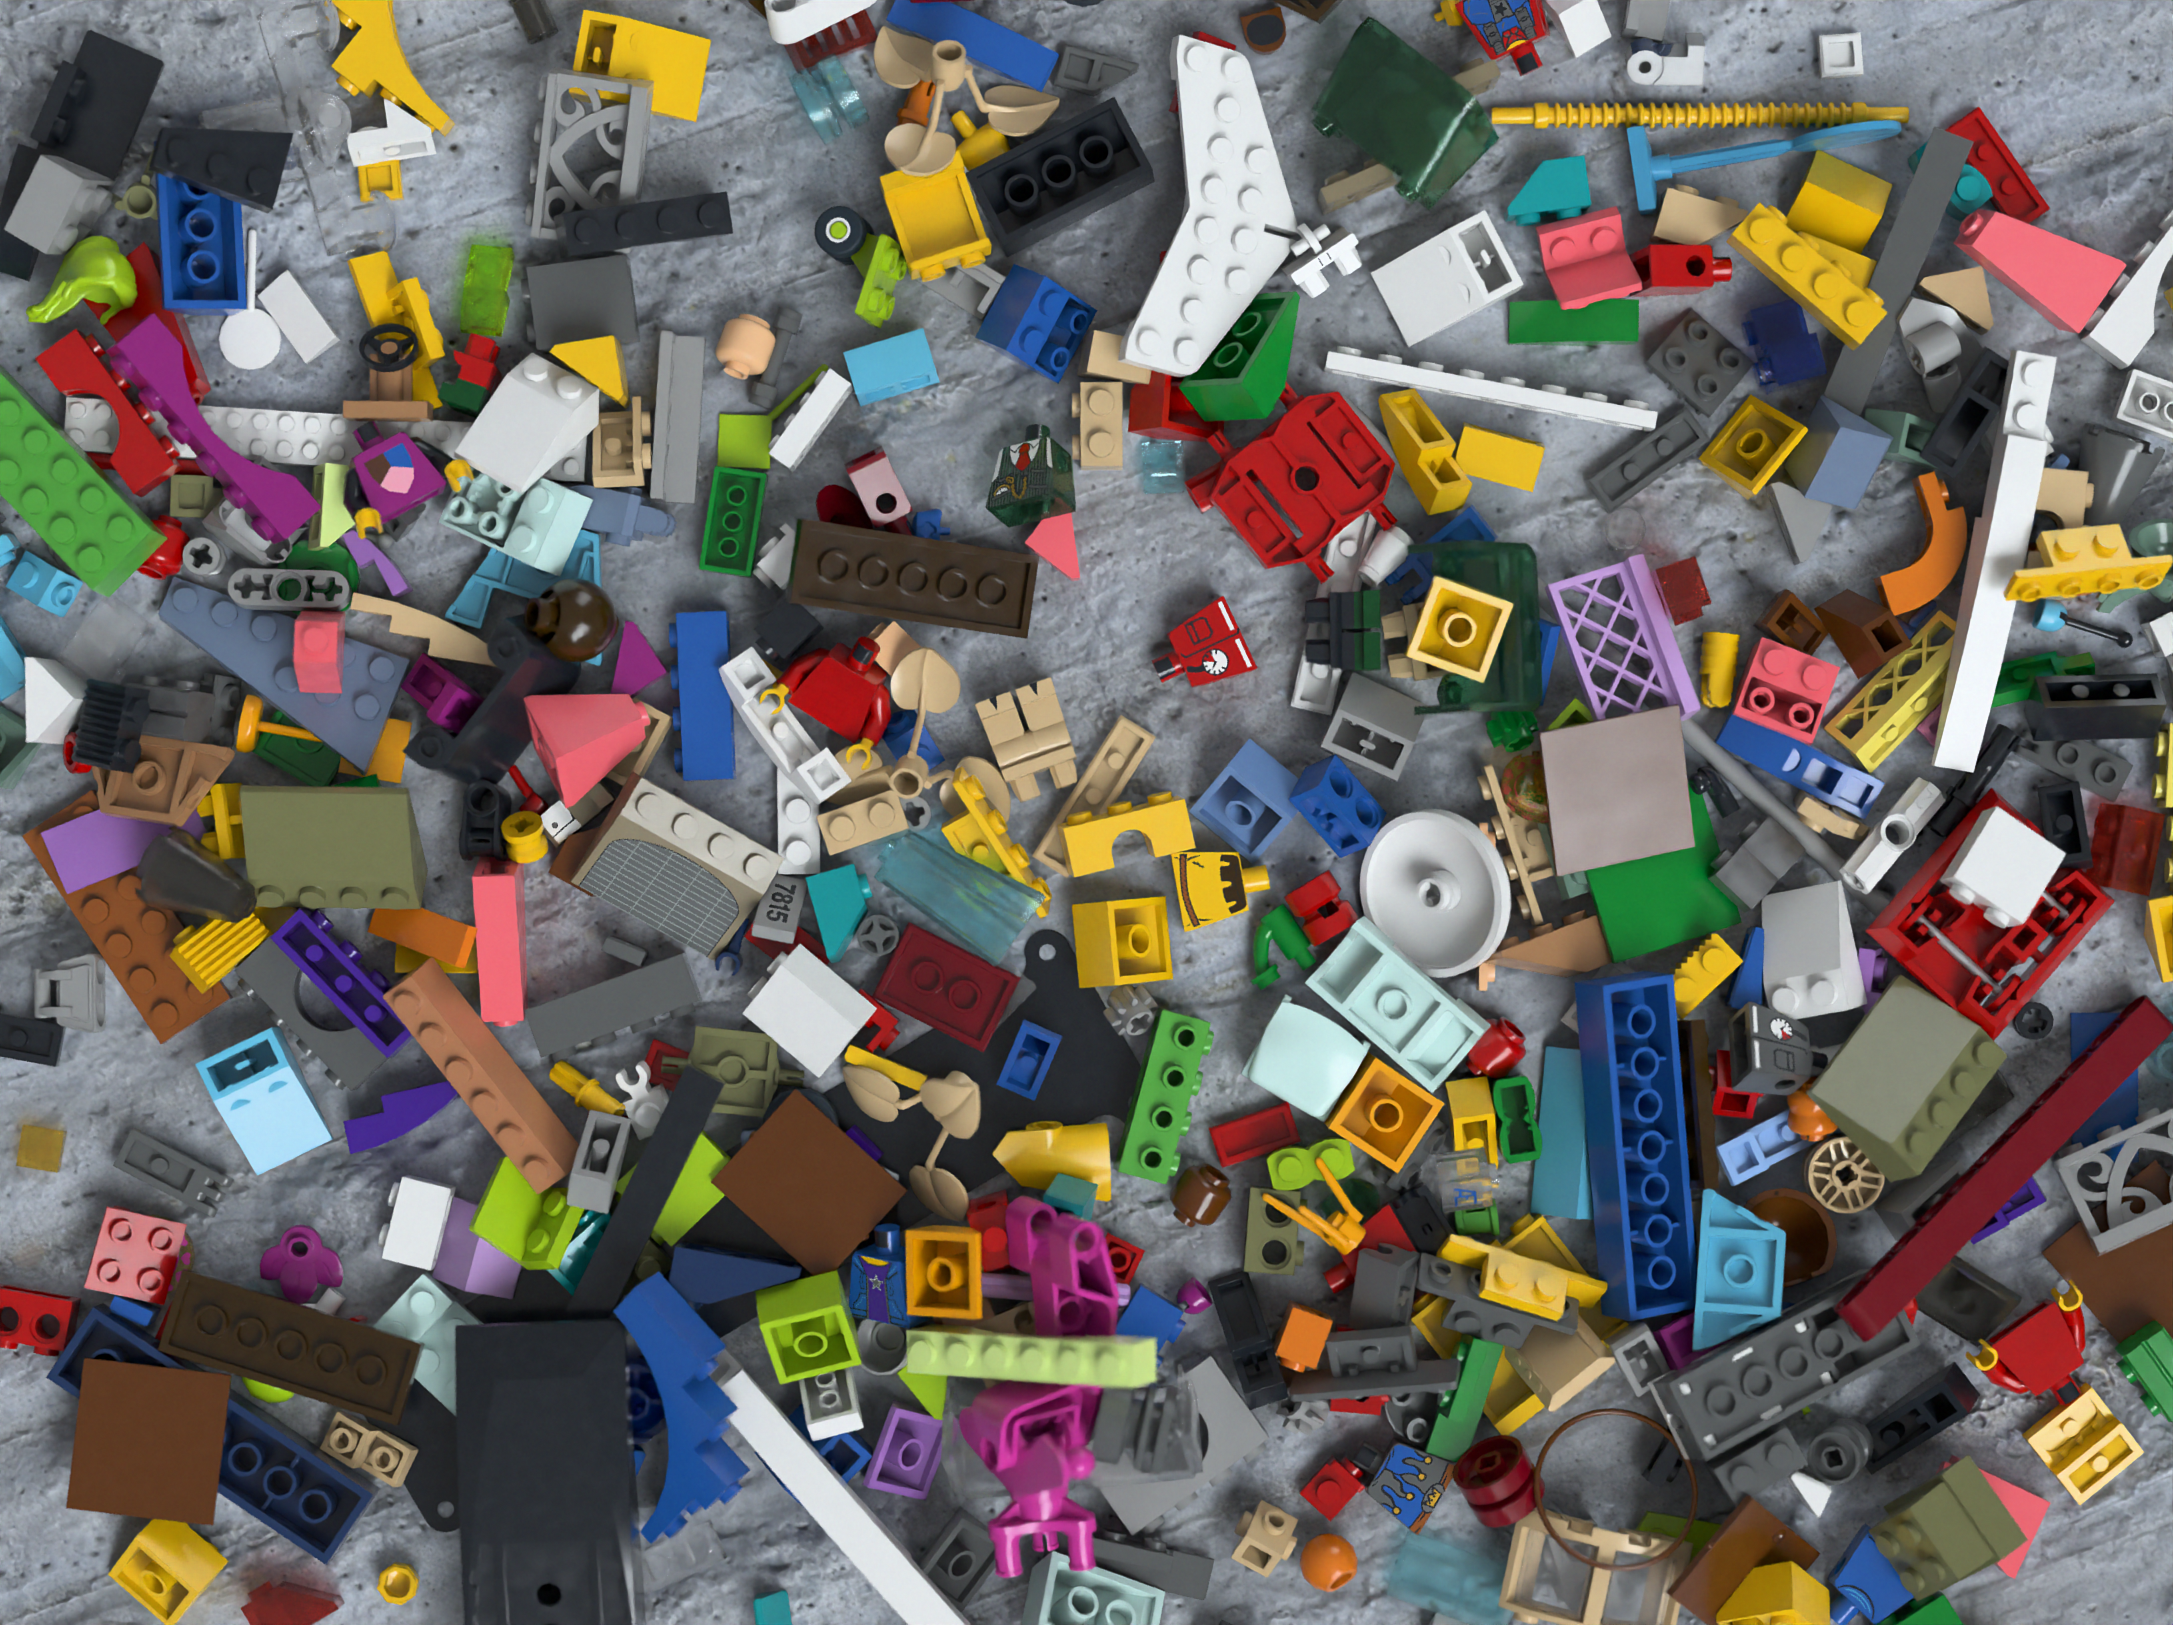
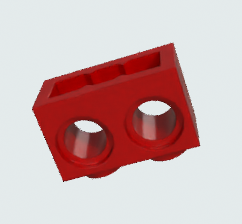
M0 1284V1348L17 1349L19 1343L34 1346L33 1353L45 1356H58L59 1351H64L75 1335L81 1298ZM5 1307L13 1308L18 1314L19 1322L15 1329L6 1327L2 1322L1 1313ZM46 1314L55 1316L60 1323V1330L56 1336L48 1335L42 1327V1321Z

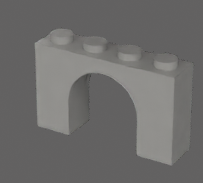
M1208 1353L1176 1376L1178 1383L1202 1415L1208 1429V1442L1205 1452L1191 1469L1174 1476L1154 1475L1141 1467L1140 1470L1133 1469V1459L1125 1448L1117 1465L1095 1461V1468L1090 1477L1132 1536L1140 1530L1143 1535L1150 1533L1164 1522L1161 1515L1173 1506L1178 1511L1182 1510L1199 1497L1195 1492L1207 1482L1212 1487L1219 1484L1233 1473L1229 1468L1232 1464L1242 1457L1246 1462H1249L1267 1448L1263 1443L1269 1439L1267 1431L1252 1410H1249L1247 1403L1211 1353ZM1095 1435L1091 1437L1089 1445L1087 1446V1448L1090 1451H1092Z

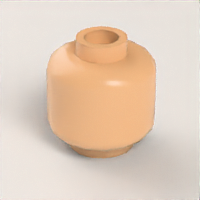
M740 314L738 318L730 319L726 322L715 349L717 359L725 366L724 371L728 375L738 379H747L748 375H758L766 370L776 339L769 330L770 325L765 320L750 314Z

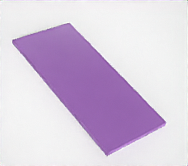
M99 809L41 833V836L67 894H70L200 841L203 833L207 832L197 809L193 811L182 827L107 816L101 813Z

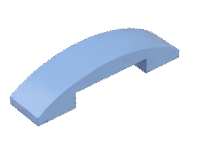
M1787 1108L1716 1146V1153L1731 1186H1735L1769 1169V1166L1819 1141L1802 1140L1800 1134L1794 1133L1789 1129L1787 1118L1790 1109ZM1838 1127L1834 1132L1827 1134V1137L1842 1131Z

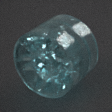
M834 52L815 62L821 80L817 81L807 68L788 77L795 94L824 145L843 135L838 121L840 116L852 130L870 120L857 91Z

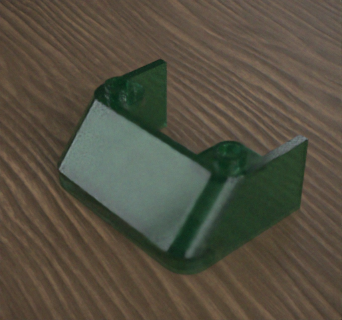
M1469 540L1408 545V554L1433 555L1431 566L1433 576L1465 583L1513 603L1484 683L1456 673H1447L1442 677L1437 688L1439 705L1415 706L1414 715H1461L1535 711L1541 703L1543 689L1537 558L1533 548L1527 543Z

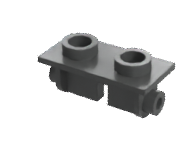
M205 673L204 681H199V692L210 693L215 697L213 716L210 717L212 722L210 739L206 744L232 749L235 740L234 725L236 713L241 702V679Z
M1435 1117L1399 1173H1396L1377 1160L1374 1164L1377 1168L1372 1175L1399 1194L1405 1188L1409 1189L1420 1177L1422 1171L1420 1167L1429 1154H1435L1443 1145L1446 1139V1134L1444 1133L1449 1126Z

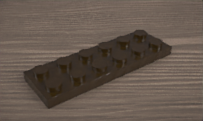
M797 519L785 602L1027 639L1039 556L807 519Z
M183 1269L158 1351L397 1426L401 1423L425 1343L190 1269Z

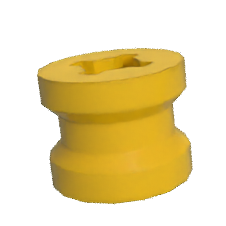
M531 811L517 812L508 816L501 825L503 838L507 841L508 857L512 861L531 863L541 859L547 853L549 848L546 836L542 833L544 830L542 818L537 813Z

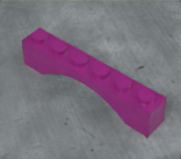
M154 313L142 319L106 350L112 358L110 363L113 369L126 380L131 379L140 390L138 395L141 401L151 411H158L169 423L167 429L172 437L180 444L184 445L186 443L197 455L195 461L199 468L208 476H215L225 488L223 490L224 496L237 509H244L253 520L251 522L252 528L265 541L271 540L273 544L286 540L321 508L294 475L272 471L252 463L232 450L213 432L200 414L189 391L183 367L182 345Z

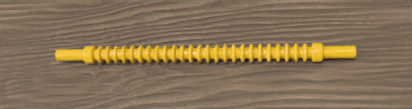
M1617 102L1614 103L1612 108L1608 107L1607 103H1603L1600 108L1596 107L1595 103H1591L1588 108L1584 107L1583 103H1579L1576 108L1572 107L1571 103H1567L1564 108L1560 107L1559 103H1555L1554 107H1549L1548 103H1534L1533 107H1491V124H1533L1535 129H1546L1549 124H1554V128L1557 129L1562 123L1568 129L1574 123L1580 129L1586 123L1592 129L1598 123L1601 124L1602 128H1606L1609 123L1613 124L1614 128H1618L1621 123L1625 124L1626 128H1630L1633 123L1637 124V126L1647 123L1650 128H1654L1657 123L1661 124L1662 128H1666L1669 123L1674 128H1678L1680 123H1683L1685 128H1690L1692 123H1695L1697 128H1701L1704 123H1707L1709 128H1713L1716 123H1719L1721 128H1725L1728 123H1731L1733 128H1737L1739 123H1743L1745 128H1749L1751 123H1755L1757 128H1761L1763 123H1767L1769 128H1773L1775 123H1779L1781 128H1785L1787 123H1791L1793 128H1797L1799 123H1803L1804 128H1808L1810 123H1814L1816 128H1820L1822 123H1826L1828 128L1834 126V123L1842 126L1881 120H1894L1901 124H1907L1909 121L1908 107H1867L1865 102H1853L1850 107H1846L1844 102L1840 103L1839 107H1834L1832 102L1828 103L1827 107H1822L1820 102L1815 107H1810L1808 102L1804 104V107H1798L1796 102L1792 104V107H1787L1784 102L1780 104V107H1775L1773 102L1769 103L1768 107H1763L1762 103L1759 102L1754 108L1751 107L1749 102L1745 103L1742 108L1739 107L1737 102L1733 103L1730 108L1727 107L1725 102L1721 103V106L1718 108L1715 107L1713 102L1706 108L1703 107L1701 102L1697 104V107H1691V104L1688 102L1683 108L1679 107L1677 102L1671 108L1667 107L1665 102L1659 108L1655 107L1653 102L1647 108L1641 102L1635 108L1629 102L1623 108Z

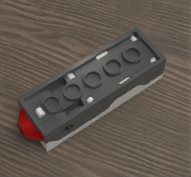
M1860 1269L1781 1311L1780 1319L1741 1334L1681 1369L1671 1370L1648 1382L1647 1384L1684 1459L1708 1460L1921 1345L1913 1329L1915 1315L1918 1310L1915 1297L1878 1335L1867 1342H1863L1834 1311L1837 1303L1870 1270Z

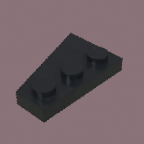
M163 127L159 131L148 170L268 214L274 207L294 133Z

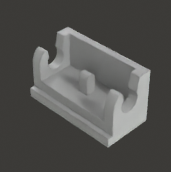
M982 263L967 269H963L961 264L945 269L946 274L932 281L923 282L921 277L914 279L983 321L1006 277Z

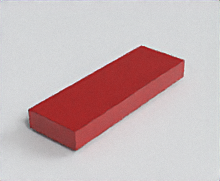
M1977 107L1945 130L1974 142L1965 164L1974 167L1986 178L1993 194L1989 200L1999 213L2029 224L2050 209L1980 107Z

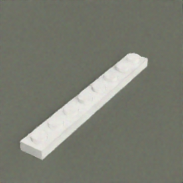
M1338 346L1336 352L1328 351L1323 372L1415 388L1417 390L1651 432L1655 429L1658 412L1648 410V403L1641 401L1624 400L1622 406L1607 403L1608 396L1598 393L1583 392L1582 398L1566 395V388L1555 385L1543 384L1541 390L1525 388L1526 381L1517 378L1501 377L1500 383L1484 380V373L1474 370L1460 369L1459 375L1444 373V366L1430 362H1419L1418 368L1402 365L1403 359L1397 356L1378 354L1377 360L1361 357V350Z

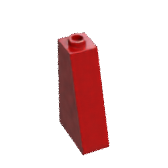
M143 242L126 256L133 267L135 284L137 285L138 296L134 300V305L110 317L103 326L117 342L142 319L154 313L182 345L183 367L189 391L198 407L204 400V395L212 389L183 314L162 309L160 257ZM83 298L99 321L102 314L111 308V305L108 303H97Z

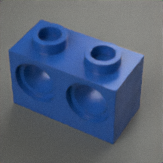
M1336 754L1305 767L1289 797L1291 803L1340 858L1370 846L1387 814Z

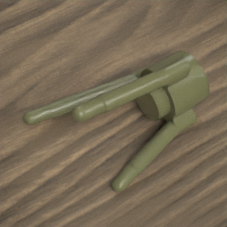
M153 151L141 180L130 185L123 198L112 193V203L115 204V208L117 210L125 209L134 218L143 219L151 216L154 220H158L156 189L151 184L154 172L148 170Z

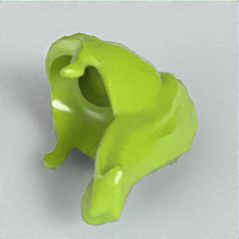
M91 236L79 241L64 256L52 286L43 301L26 309V314L29 317L28 321L39 323L51 322V320L61 317L74 309L83 298L111 305V308L102 314L100 318L101 325H105L110 317L119 311L132 307L134 300L138 296L135 273L130 262L120 253L117 242L105 236Z

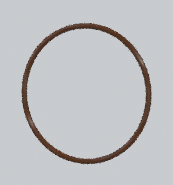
M1607 1408L1577 1415L1554 1431L1544 1444L1536 1462L1533 1482L1534 1498L1539 1516L1545 1528L1557 1544L1567 1553L1590 1566L1609 1571H1633L1654 1565L1668 1557L1679 1547L1694 1522L1698 1505V1487L1690 1459H1684L1673 1435L1666 1428L1642 1414L1624 1409ZM1600 1415L1627 1416L1652 1426L1675 1446L1689 1473L1692 1502L1684 1529L1673 1544L1664 1552L1647 1561L1636 1564H1606L1578 1553L1556 1533L1545 1514L1541 1501V1468L1553 1442L1561 1433L1575 1423Z

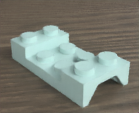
M1363 916L1353 924L1347 936L1328 959L1309 977L1305 984L1433 1093L1491 1025L1460 998L1457 1000L1452 998L1394 948L1395 942Z
M426 1271L373 1327L425 1343L415 1378L456 1416L455 1327L456 1325L483 1323Z

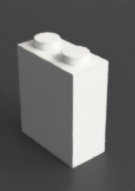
M799 944L789 956L782 951L766 970L772 975L771 978L768 980L762 976L747 994L752 999V1002L742 1014L820 1078L877 1008L804 946Z

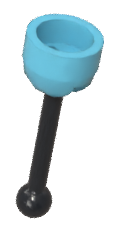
M2041 598L2034 612L2033 628L2045 632H2055L2064 625L2114 640L2122 648H2127L2133 643V637L2129 632L2116 633L2068 617L2065 606L2057 600Z

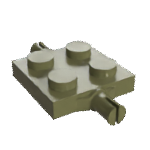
M695 1025L693 1048L688 1055V1059L664 1055L662 1057L663 1064L678 1065V1067L662 1065V1074L682 1075L686 1065L691 1064L726 1082L712 1112L763 1117L778 1085L803 1088L804 1082L803 1080L787 1078H804V1070L780 1068L777 1058L778 1043L763 1032Z

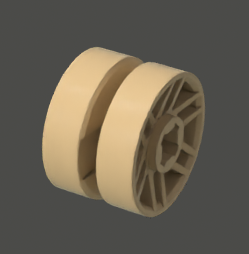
M1834 1134L1825 1138V1140L1813 1144L1807 1150L1801 1165V1179L1807 1194L1825 1208L1838 1213H1855L1866 1209L1879 1197L1885 1182V1176L1843 1134ZM1845 1167L1850 1172L1849 1177L1840 1180L1836 1176V1170H1841Z

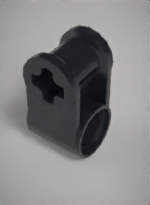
M478 780L472 782L464 791L462 827L459 836V850L464 861H471L474 857H495L498 862H504L508 859L507 841L503 838L501 825L511 815V796L505 788L490 781ZM492 791L494 794L493 805L488 810L483 811L481 808L482 797L485 793Z

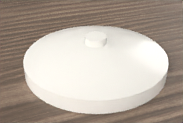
M1423 809L1395 818L1381 828L1365 853L1360 872V897L1365 917L1395 942L1393 947L1428 977H1450L1472 970L1485 962L1495 952L1508 926L1511 893L1507 873L1497 850L1477 826L1460 815L1445 810Z

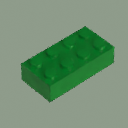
M715 466L699 570L752 579L768 481L767 474Z

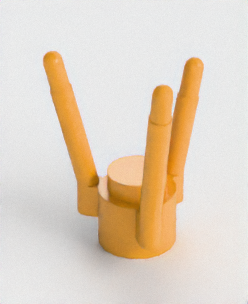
M1320 1157L1315 1159V1164L1345 1210L1344 1214L1337 1210L1326 1220H1323L1305 1206H1300L1298 1211L1268 1193L1262 1195V1199L1320 1236L1327 1244L1334 1246L1343 1255L1351 1252L1361 1242L1366 1233V1230L1359 1224L1363 1215L1353 1207L1339 1183Z

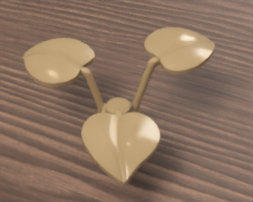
M882 26L876 39L874 65L881 80L891 86L902 89L914 87L920 80L930 82L931 79L936 86L928 129L915 123L902 124L894 127L885 139L884 151L886 157L898 171L901 170L908 175H932L944 170L953 161L956 152L955 139L949 134L935 131L938 124L943 92L956 90L962 84L964 78H966L979 110L983 113H989V125L997 132L1009 136H1027L1039 130L1059 107L1060 98L1024 87L1001 85L988 89L983 100L972 75L973 66L965 65L966 49L961 43L953 40H943L934 45L917 37L897 33L886 26Z
M920 647L909 652L898 663L891 679V693L895 703L903 709H918L907 755L899 758L895 768H893L891 765L883 766V759L880 753L871 748L872 765L868 769L862 770V765L867 758L866 753L863 751L856 752L852 757L851 763L848 764L846 753L853 745L845 746L834 757L852 781L825 801L846 806L892 790L901 798L912 799L921 793L923 787L930 789L932 784L947 778L942 783L939 793L944 809L953 817L968 809L952 785L955 772L945 769L929 777L926 761L917 755L926 710L933 713L948 711L957 702L961 690L960 679L956 670L933 648ZM973 756L962 758L958 762L956 769L963 766L969 777L975 775L985 790L986 796L984 799L991 810L997 809L1007 823L1010 817L1011 799L1008 785L1005 783L1002 773L994 764L986 759Z
M845 1064L842 1067L843 1076L849 1093L858 1107L871 1118L882 1122H892L898 1117V1109L904 1110L922 1101L925 1108L934 1115L935 1120L941 1122L943 1128L926 1160V1168L915 1165L909 1172V1181L916 1197L929 1210L947 1219L964 1221L967 1213L966 1210L969 1209V1198L966 1189L953 1174L944 1169H936L935 1160L949 1133L957 1138L966 1139L976 1132L980 1117L978 1084H974L966 1074L960 1071H952L944 1080H926L921 1085L919 1094L909 1099L901 1100L899 1099L898 1087L883 1074L866 1067Z

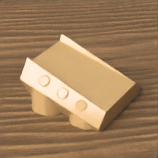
M1579 1314L1578 1328L1574 1335L1535 1324L1520 1350L1505 1346V1358L1548 1411L1555 1412L1615 1364V1357Z

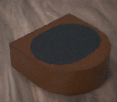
M1280 7L1240 17L1245 41L1248 47L1255 53L1270 55L1277 52L1284 44L1286 26Z

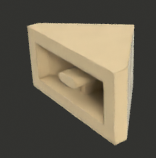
M1982 266L1924 277L1913 288L1914 291L1931 302L1952 307L1964 324L1981 336L1987 333L1994 324Z
M1096 330L1084 335L1077 376L1149 385L1152 370L1118 361L1121 341L1124 336Z

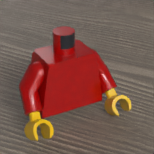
M861 636L852 649L843 643H837L831 651L820 647L796 658L777 679L776 683L778 686L775 689H769L762 693L759 698V705L765 696L769 694L777 696L779 706L771 713V715H774L784 707V697L787 694L791 695L788 702L852 743L855 744L860 739V744L853 745L848 749L846 760L850 764L853 755L858 751H863L866 753L867 758L861 769L866 770L873 762L870 750L872 746L878 745L891 719L890 691L884 685L887 673L884 669L873 663L881 648L874 640Z
M2072 1280L2068 1281L2070 1288L2063 1295H2060L2055 1287L2052 1288L2051 1295L2059 1304V1307L2054 1301L2046 1298L1988 1340L1980 1339L1978 1341L1982 1344L1980 1354L1973 1356L1967 1352L1965 1354L1966 1358L1980 1369L1992 1384L2016 1394L2028 1391L2034 1396H2038L2047 1389H2050L2061 1406L2071 1402L2082 1392L2070 1376L2071 1372L2084 1363L2081 1356L2086 1347L2085 1321L2080 1306L2083 1300L2082 1293Z

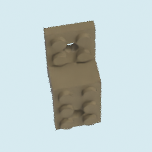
M1482 58L1472 60L1458 68L1460 72L1454 77L1445 80L1443 74L1421 83V89L1412 95L1406 96L1405 91H1401L1381 101L1383 105L1379 107L1373 123L1388 158L1386 154H1382L1363 163L1364 168L1360 170L1361 172L1349 176L1346 170L1325 179V185L1320 189L1317 198L1323 216L1438 167L1444 154L1428 117L1494 89L1501 76L1495 59L1486 63L1483 62Z

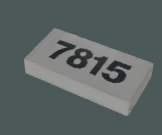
M775 874L765 894L760 899L751 936L793 944L807 894L808 885L806 880Z

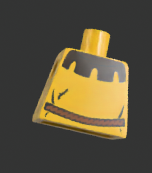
M1177 852L1170 854L1184 932L1192 931L1248 911L1246 893L1270 889L1266 865L1242 869L1239 852Z

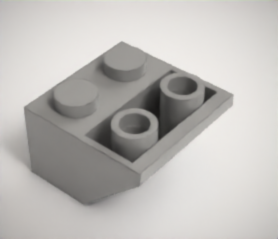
M40 155L4 230L45 254L66 255L79 241L94 236L95 231L93 227L99 215L104 214L109 208L113 199L111 191L116 182L61 157Z
M1352 672L1318 748L1332 755L1336 754L1339 758L1392 782H1397L1416 741L1429 706Z

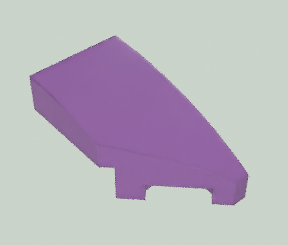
M354 530L342 535L358 567L365 569L376 563L393 596L401 598L414 591L395 562L367 538L360 539Z

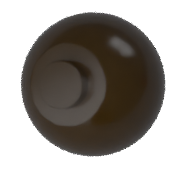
M570 578L555 582L545 589L539 598H531L524 610L526 629L534 631L538 637L545 640L546 642L544 643L558 659L566 662H583L598 656L608 647L619 628L615 607L608 594L595 583L584 579Z

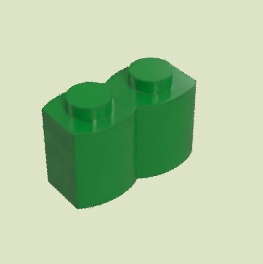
M1522 1074L1506 1076L1500 1079L1493 1078L1490 1084V1093L1495 1115L1499 1119L1496 1128V1140L1501 1156L1509 1164L1539 1159L1542 1151V1136L1537 1123L1532 1118L1536 1104L1532 1084Z

